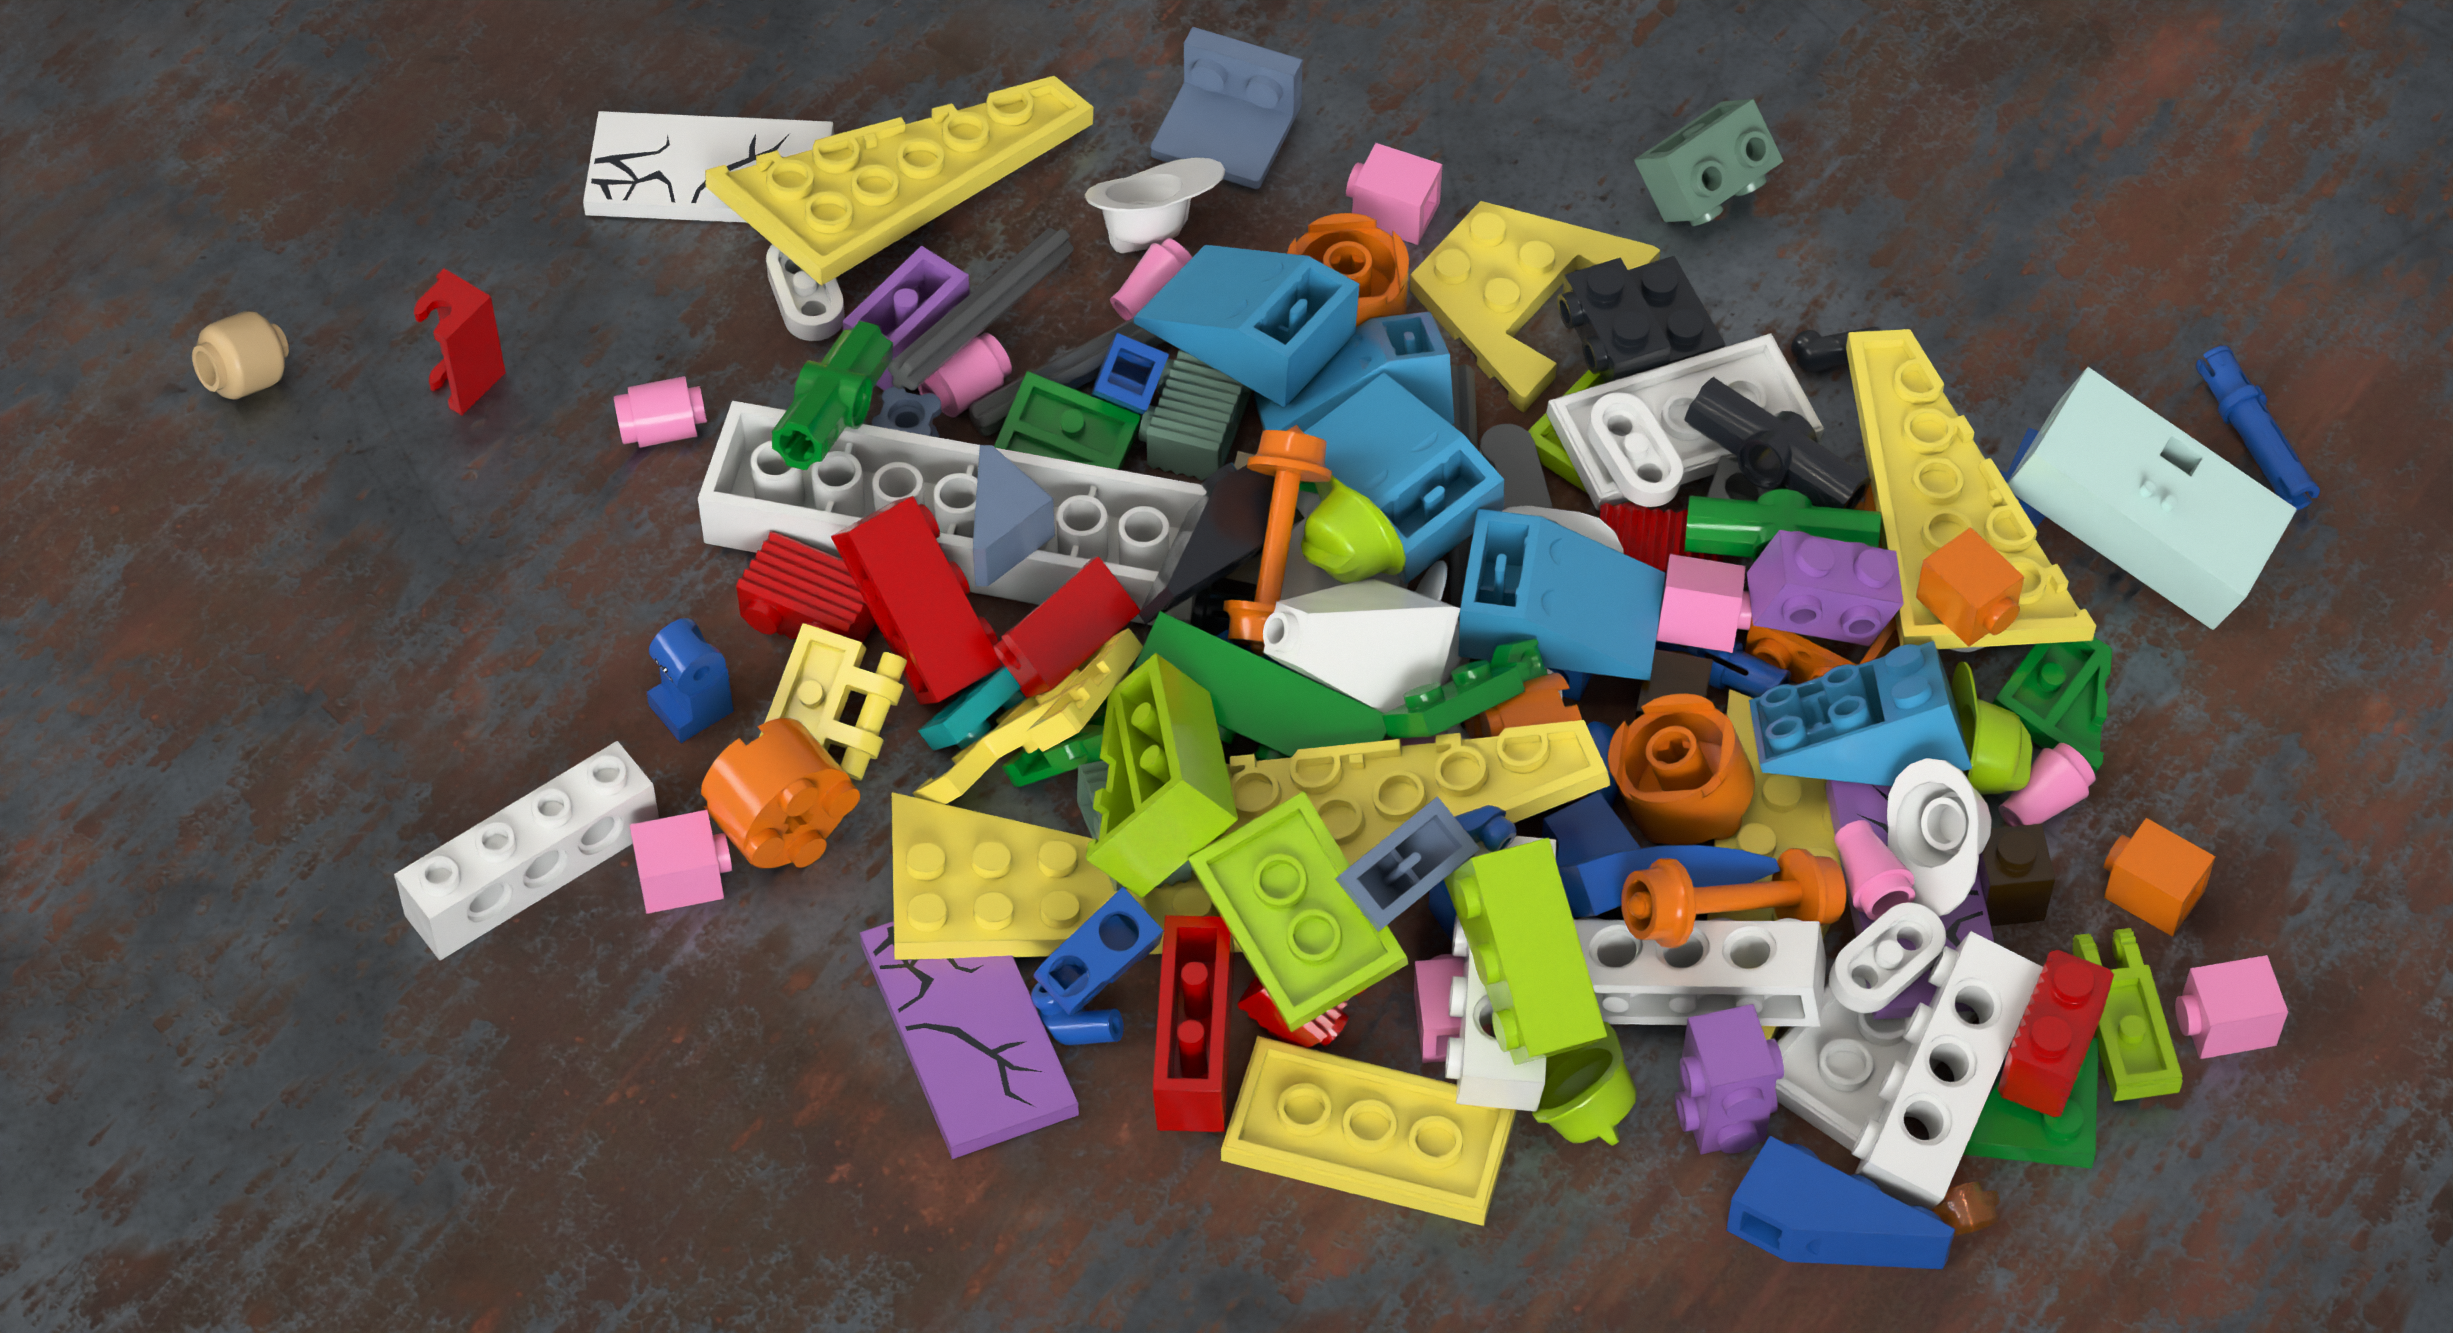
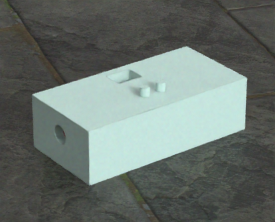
M2089 367L2084 370L2056 403L2007 482L2015 496L2212 630L2247 597L2297 510L2291 504Z

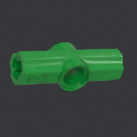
M858 321L854 328L842 332L821 363L808 360L804 364L796 382L793 402L772 430V449L784 458L787 466L807 471L811 464L823 461L846 427L859 429L863 424L870 407L873 387L893 360V342L881 333L878 325Z
M1776 489L1766 492L1758 498V501L1689 496L1684 552L1752 557L1753 562H1755L1779 530L1800 531L1811 536L1849 543L1860 542L1867 546L1878 548L1881 512L1812 506V502L1807 496L1788 489Z

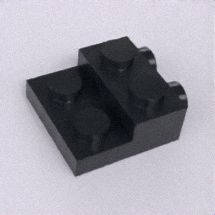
M1675 256L1627 270L1620 257L1564 275L1563 293L1557 297L1560 317L1567 329L1575 328L1582 341L1583 355L1589 370L1593 374L1600 373L1605 383L1725 347V342Z

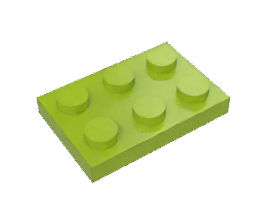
M1304 791L1188 857L1192 870L1291 1032L1408 965L1407 956L1388 925L1378 932L1335 880V878L1350 867V864Z

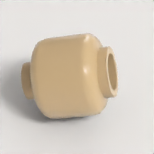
M243 311L211 323L201 330L197 346L194 347L192 352V361L195 372L205 388L209 391H216L222 397L234 400L271 387L281 380L285 369V358L289 353V346L284 332L278 325L270 324L266 318L257 312Z

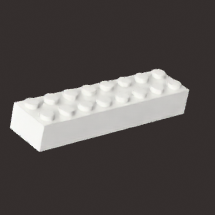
M732 401L698 496L703 538L706 544L757 553V550H761L763 541L768 539L769 533L774 531L842 559L831 538L833 534L893 501L914 496L918 505L924 504L933 514L940 529V537L936 540L947 561L953 560L963 571L969 583L970 592L1040 605L1080 571L1089 560L1099 556L1141 610L1188 511L1207 492L1200 484L996 448L1053 498L1055 536L991 585L975 586L973 536L980 445L862 424L859 429L846 427L823 461L811 464L806 471L787 466L784 458L772 449V430L787 410ZM1197 594L1165 614L1192 625ZM1139 614L1131 620L1132 622L1145 624ZM1155 620L1148 623V625H1154Z

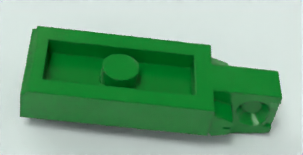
M1537 638L1517 640L1496 646L1491 664H1489L1488 660H1481L1460 666L1451 671L1453 681L1441 686V683H1432L1406 692L1403 695L1405 704L1382 714L1388 737H1431L1525 692L1523 682L1548 675L1547 668H1544L1537 646L1539 644Z

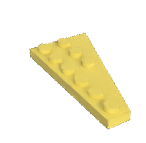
M1911 330L1849 332L1846 351L1869 477L1872 479L1870 483L1876 512H1881L1880 538L1882 549L1896 551L1904 602L1903 606L1895 614L1900 646L1908 644L1922 645L1934 641L1937 649L2093 641L2096 624L2086 609L2080 610L2067 590L2069 581L2058 564L2051 565L2036 541L2037 530L1992 459H1985L1973 440L1974 430L1964 415L1958 416L1943 393L1944 382ZM1971 527L2024 576V582L2018 603L2020 612L2014 622L1998 635L1988 633L1968 647L1916 598L1923 560Z
M892 792L895 960L1010 955L1013 957L1050 956L1118 891L1114 890L1106 873L1086 860L1088 842L1092 841L1093 838ZM1193 870L1191 878L1186 883L1179 880L1173 886L1166 883L1160 889L1155 887L1143 898L1126 889L1163 930L1165 915L1220 916ZM1163 935L1160 944L1149 954H1162ZM1234 939V951L1242 952Z

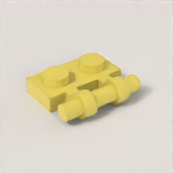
M803 623L765 723L780 718H791L800 721L827 752L830 744L845 748L846 752L840 767L850 778L862 781L870 758L877 759L884 742L879 737L890 705L897 706L904 686L899 681L907 660L898 655L883 652L876 673L860 669L859 667L866 652V647L862 642ZM851 690L866 695L855 727L839 722Z

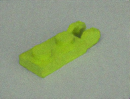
M2131 928L2115 930L2112 937V951L2117 961L2118 969L2111 970L2114 977L2103 1014L2094 1033L2095 1038H2099L2098 1050L2113 1101L2179 1093L2183 1082L2182 1073L2150 967L2143 963L2138 943H2136V937ZM2091 934L2074 935L2072 943L2073 955L2102 966L2097 946Z

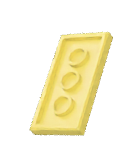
M1257 1036L1221 1148V1161L1484 1226L1517 1110L1456 1104V1084Z

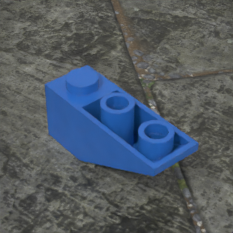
M1769 1136L1732 1197L1726 1231L1786 1262L1943 1269L1948 1260L1955 1228L1945 1224L1937 1214L1925 1207L1909 1206L1883 1193L1874 1182L1866 1177L1855 1174L1847 1175L1820 1161L1814 1152L1802 1145L1786 1144Z

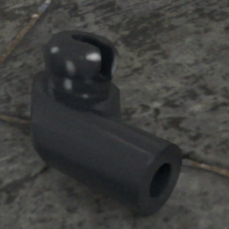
M1874 326L1823 337L1815 330H1805L1793 339L1791 352L1797 358V366L1805 371L1817 373L1849 363L1846 351L1849 332L1882 330Z

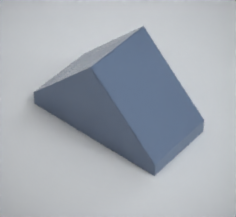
M980 445L973 536L975 586H989L1055 536L1053 498L993 445Z
M1437 796L1341 873L1335 880L1379 932L1474 855L1480 848Z

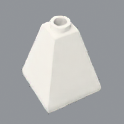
M1367 578L1362 581H1355L1278 601L1274 613L1268 617L1263 628L1265 644L1263 653L1292 672L1382 713H1387L1405 704L1403 695L1406 692L1423 685L1441 682L1461 608L1380 579Z

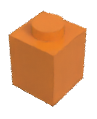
M1970 527L1923 560L1916 598L1970 647L1988 633L1992 635L2002 633L2014 622L2020 612L2018 603L2024 576Z
M2146 818L2132 838L2122 834L2111 848L2103 866L2104 869L2111 872L2104 898L2173 937L2205 892L2216 856Z

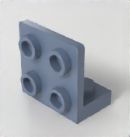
M1192 27L1184 42V83L1150 146L1151 156L1165 162L1188 158H1210L1221 162L1225 168L1224 180L1253 189L1260 188L1302 107L1303 59Z

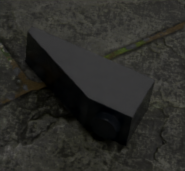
M1230 462L1210 475L1201 484L1207 493L1188 511L1139 612V616L1146 625L1155 620L1160 611L1163 613L1170 611L1262 555L1275 481L1274 476L1253 471L1247 468V465L1237 470L1234 464ZM1297 507L1295 509L1292 530L1305 519Z

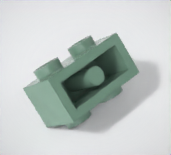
M1753 98L1718 103L1634 159L1664 222L1689 221L1692 226H1696L1720 215L1724 210L1721 203L1733 195L1742 196L1764 185L1767 182L1764 174L1781 164L1783 159Z

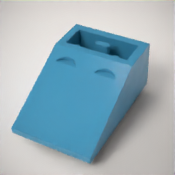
M1204 245L1134 316V324L1285 408L1355 334L1359 283L1310 256Z
M1431 312L1370 318L1357 326L1355 334L1285 408L1258 392H1254V402L1264 430L1286 431L1298 425L1305 432L1383 372L1447 422L1454 424L1450 353Z
M1384 372L1304 432L1307 435L1327 441L1326 468L1331 470L1332 475L1346 487L1356 490L1369 498L1384 513L1395 528L1403 544L1406 557L1404 570L1397 575L1405 584L1473 534L1477 509L1501 512L1504 510L1503 477L1463 433Z
M1477 509L1460 607L1458 656L1492 661L1496 646L1517 640L1537 638L1539 643L1537 646L1545 668L1650 681L1666 573L1544 517Z
M1934 641L1922 645H1902L1891 650L1884 657L1856 666L1851 664L1837 666L1829 670L1822 677L1795 686L1789 684L1775 686L1767 690L1762 696L1749 700L1759 765L1763 773L1893 786L1896 777L1907 766L1926 758L1946 760L1962 771L1972 769L1957 703Z

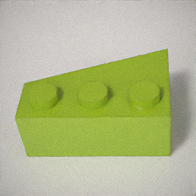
M1155 653L1115 686L1108 695L1100 759L1109 764L1106 789L1101 788L1095 791L1093 809L1102 815L1099 841L1094 839L1088 842L1086 853L1087 861L1140 898H1143L1186 863L1188 857L1202 850L1210 842L1220 839L1229 827L1238 820L1210 692Z
M1549 837L1472 857L1444 878L1472 952L1477 974L1485 986L1494 1010L1492 1023L1497 1042L1503 1052H1510L1515 1066L1586 1047L1607 1037Z

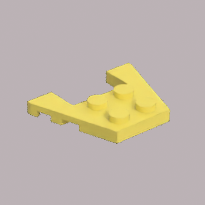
M1480 201L1410 275V291L1431 312L1454 340L1459 337L1477 356V365L1489 379L1495 376L1508 390V400L1524 413L1556 378L1557 363L1513 337L1564 283V275L1620 257L1627 270L1658 261L1660 249L1653 245Z
M1129 628L1114 635L1055 688L1048 692L1025 698L1014 707L1006 710L996 719L999 725L993 731L985 734L951 758L955 765L948 772L935 779L929 778L912 794L919 799L947 804L962 796L1000 757L1021 746H1023L1028 754L1038 748L1044 752L1079 733L1112 689L1131 674L1128 668L1140 654L1143 648L1142 644Z

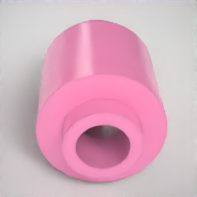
M983 333L975 337L918 386L921 396L927 393L936 395L941 401L942 412L950 417H956L967 410L972 403L1001 388L1004 384V378L1012 372L1011 362L1000 342L991 334Z
M685 376L627 387V394L613 396L623 445L638 442L639 448L697 437L695 424L707 422L700 386L688 388Z

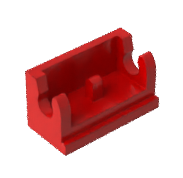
M444 268L436 275L437 283L417 301L414 307L416 322L420 323L428 318L431 311L437 308L440 322L433 331L434 339L440 343L444 359L431 371L429 385L431 391H435L442 387L444 381L448 379L451 396L448 399L449 408L462 416L506 371L491 296Z
M1097 556L1089 560L1080 571L1015 627L1009 629L1001 636L1003 639L994 646V649L1001 662L1021 686L1020 690L1026 698H1030L1055 688L1139 614L1140 609L1101 558Z

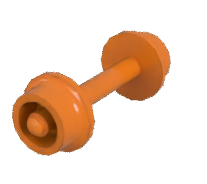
M1298 425L1286 431L1264 430L1257 454L1248 457L1247 468L1265 475L1274 476L1275 481L1255 601L1227 600L1224 601L1223 611L1227 612L1230 617L1228 641L1249 646L1257 656L1265 654L1263 653L1265 647L1263 628L1268 617L1274 613L1276 603L1281 599L1300 481L1329 482L1332 471L1327 469L1325 465L1327 441L1305 434Z
M1790 848L1780 855L1777 860L1780 871L1773 874L1771 881L1693 887L1686 868L1677 859L1660 858L1653 862L1649 869L1637 870L1628 875L1621 895L1622 913L1629 932L1636 939L1655 940L1661 947L1678 948L1689 939L1693 931L1696 914L1774 908L1778 920L1793 918L1801 921H1819L1820 926L1833 924L1840 919L1844 912L1846 884L1843 873L1836 861L1831 857L1813 856L1807 849Z

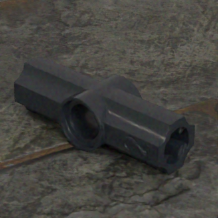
M1712 377L1701 387L1698 395L1687 410L1684 421L1693 429L1737 456L1739 469L1744 477L1757 487L1774 489L1782 485L1788 490L1797 491L1807 496L1813 506L1852 510L1856 509L1859 502L1866 495L1872 479L1868 478V475L1818 444L1815 430L1802 415L1792 411H1781L1773 415L1715 377Z

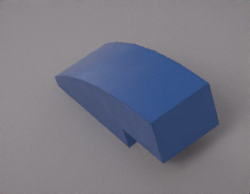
M1703 845L1636 848L1594 855L1558 867L1573 918L1596 916L1621 906L1623 885L1628 875L1637 870L1649 869L1651 864L1660 858L1677 859L1686 868L1693 887L1752 883L1780 871L1776 858L1739 849Z

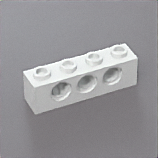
M618 741L612 743L395 873L394 876L405 917L439 960L444 959L633 844L630 824L659 819L653 783Z
M1516 836L1507 848L1544 838ZM1550 839L1554 856H1556V840ZM1480 841L1476 843L1479 846L1480 850H1478L1470 858L1488 854L1491 852H1489L1485 848L1483 842ZM1456 915L1452 956L1464 957L1463 977L1452 976L1449 1016L1461 1017L1459 1038L1449 1037L1445 1078L1457 1079L1456 1104L1537 1111L1545 1085L1546 1057L1515 1066L1510 1052H1503L1497 1039L1488 1035L1482 1029L1486 1024H1493L1492 1014L1494 1010L1485 986L1479 979L1472 952L1459 918Z
M1583 917L1573 920L1602 1019L1609 1024L1687 1025L1688 1017L1754 1004L1761 1026L1820 1027L1827 959L1819 921H1801L1793 918H1783L1777 921H1735L1729 918H1715L1709 921L1695 920L1693 931L1687 942L1678 948L1661 947L1655 940L1636 939L1629 932L1624 920H1603L1596 917Z
M1972 931L1969 932L1955 950L1947 946L1943 948L1928 978L1929 983L1937 986L1930 1005L1927 1006L1919 1003L1903 1034V1039L1912 1043L1904 1063L1897 1060L1893 1061L1878 1090L1877 1096L1887 1101L1879 1120L1876 1121L1869 1117L1853 1146L1851 1154L1861 1159L1855 1175L1868 1178L1883 1193L1909 1206H1922L1932 1211L1944 1199L2026 1010V1006L2033 994L2035 985L2042 973V966ZM1955 1003H1964L1973 1008L1978 1015L1979 1024H1970L1964 1021L1956 1012ZM1929 1059H1936L1946 1063L1953 1072L1954 1082H1946L1939 1079L1931 1070ZM1904 1117H1914L1920 1120L1929 1132V1140H1920L1912 1136L1905 1127Z

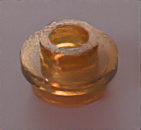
M1971 1182L1948 1189L1944 1196L1943 1204L1935 1207L1932 1211L1945 1224L1955 1228L1954 1236H1959L1997 1223L1999 1217L1995 1206L2000 1204L2001 1201L1998 1191H1983L1980 1182Z

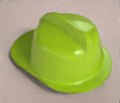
M1332 474L1329 482H1315L1321 502L1309 515L1304 525V535L1301 541L1304 558L1311 564L1323 568L1331 577L1344 584L1362 581L1380 572L1395 576L1403 571L1406 562L1403 544L1395 528L1384 513L1369 498L1356 490L1346 487Z
M1959 662L1954 672L1951 689L1957 703L1972 769L1962 772L1973 788L1980 794H2001L2007 791L2024 789L2030 780L2032 742L2029 732L2020 721V717L2014 712L1978 699L1970 666L1967 662Z
M1605 1021L1603 1023L1607 1033L1606 1038L1586 1047L1546 1057L1545 1085L1538 1110L1532 1111V1115L1538 1123H1548L1566 1140L1572 1143H1583L1601 1137L1612 1146L1619 1143L1617 1124L1629 1113L1637 1099V1089L1624 1063V1055L1617 1033Z

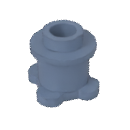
M895 386L883 392V408L881 413L872 419V426L940 438L936 427L932 424L933 418L938 417L942 412L941 401L936 395L932 393L922 396L907 393L905 389H898Z

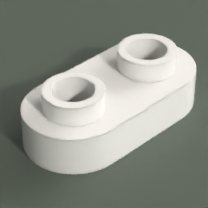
M772 244L766 255L768 279L787 329L794 336L808 341L824 340L836 334L841 329L842 321L845 318L843 295L837 279L834 278L821 286Z
M1610 393L1597 400L1592 407L1587 426L1588 438L1623 495L1633 503L1645 507H1657L1671 501L1677 494L1683 475V463L1649 407L1641 399L1628 393ZM1619 429L1624 431L1627 435L1618 436L1613 434L1610 430ZM1640 477H1650L1657 483L1644 481Z
M1901 903L1890 908L1838 954L1829 973V985L1835 998L1846 1008L1860 1013H1872L1884 1008L1934 965L1946 942V931L1942 921L1932 910L1917 903ZM1905 938L1910 940L1915 945L1916 950L1904 949L1897 939ZM1852 977L1866 979L1870 983L1871 988L1860 987L1853 981Z

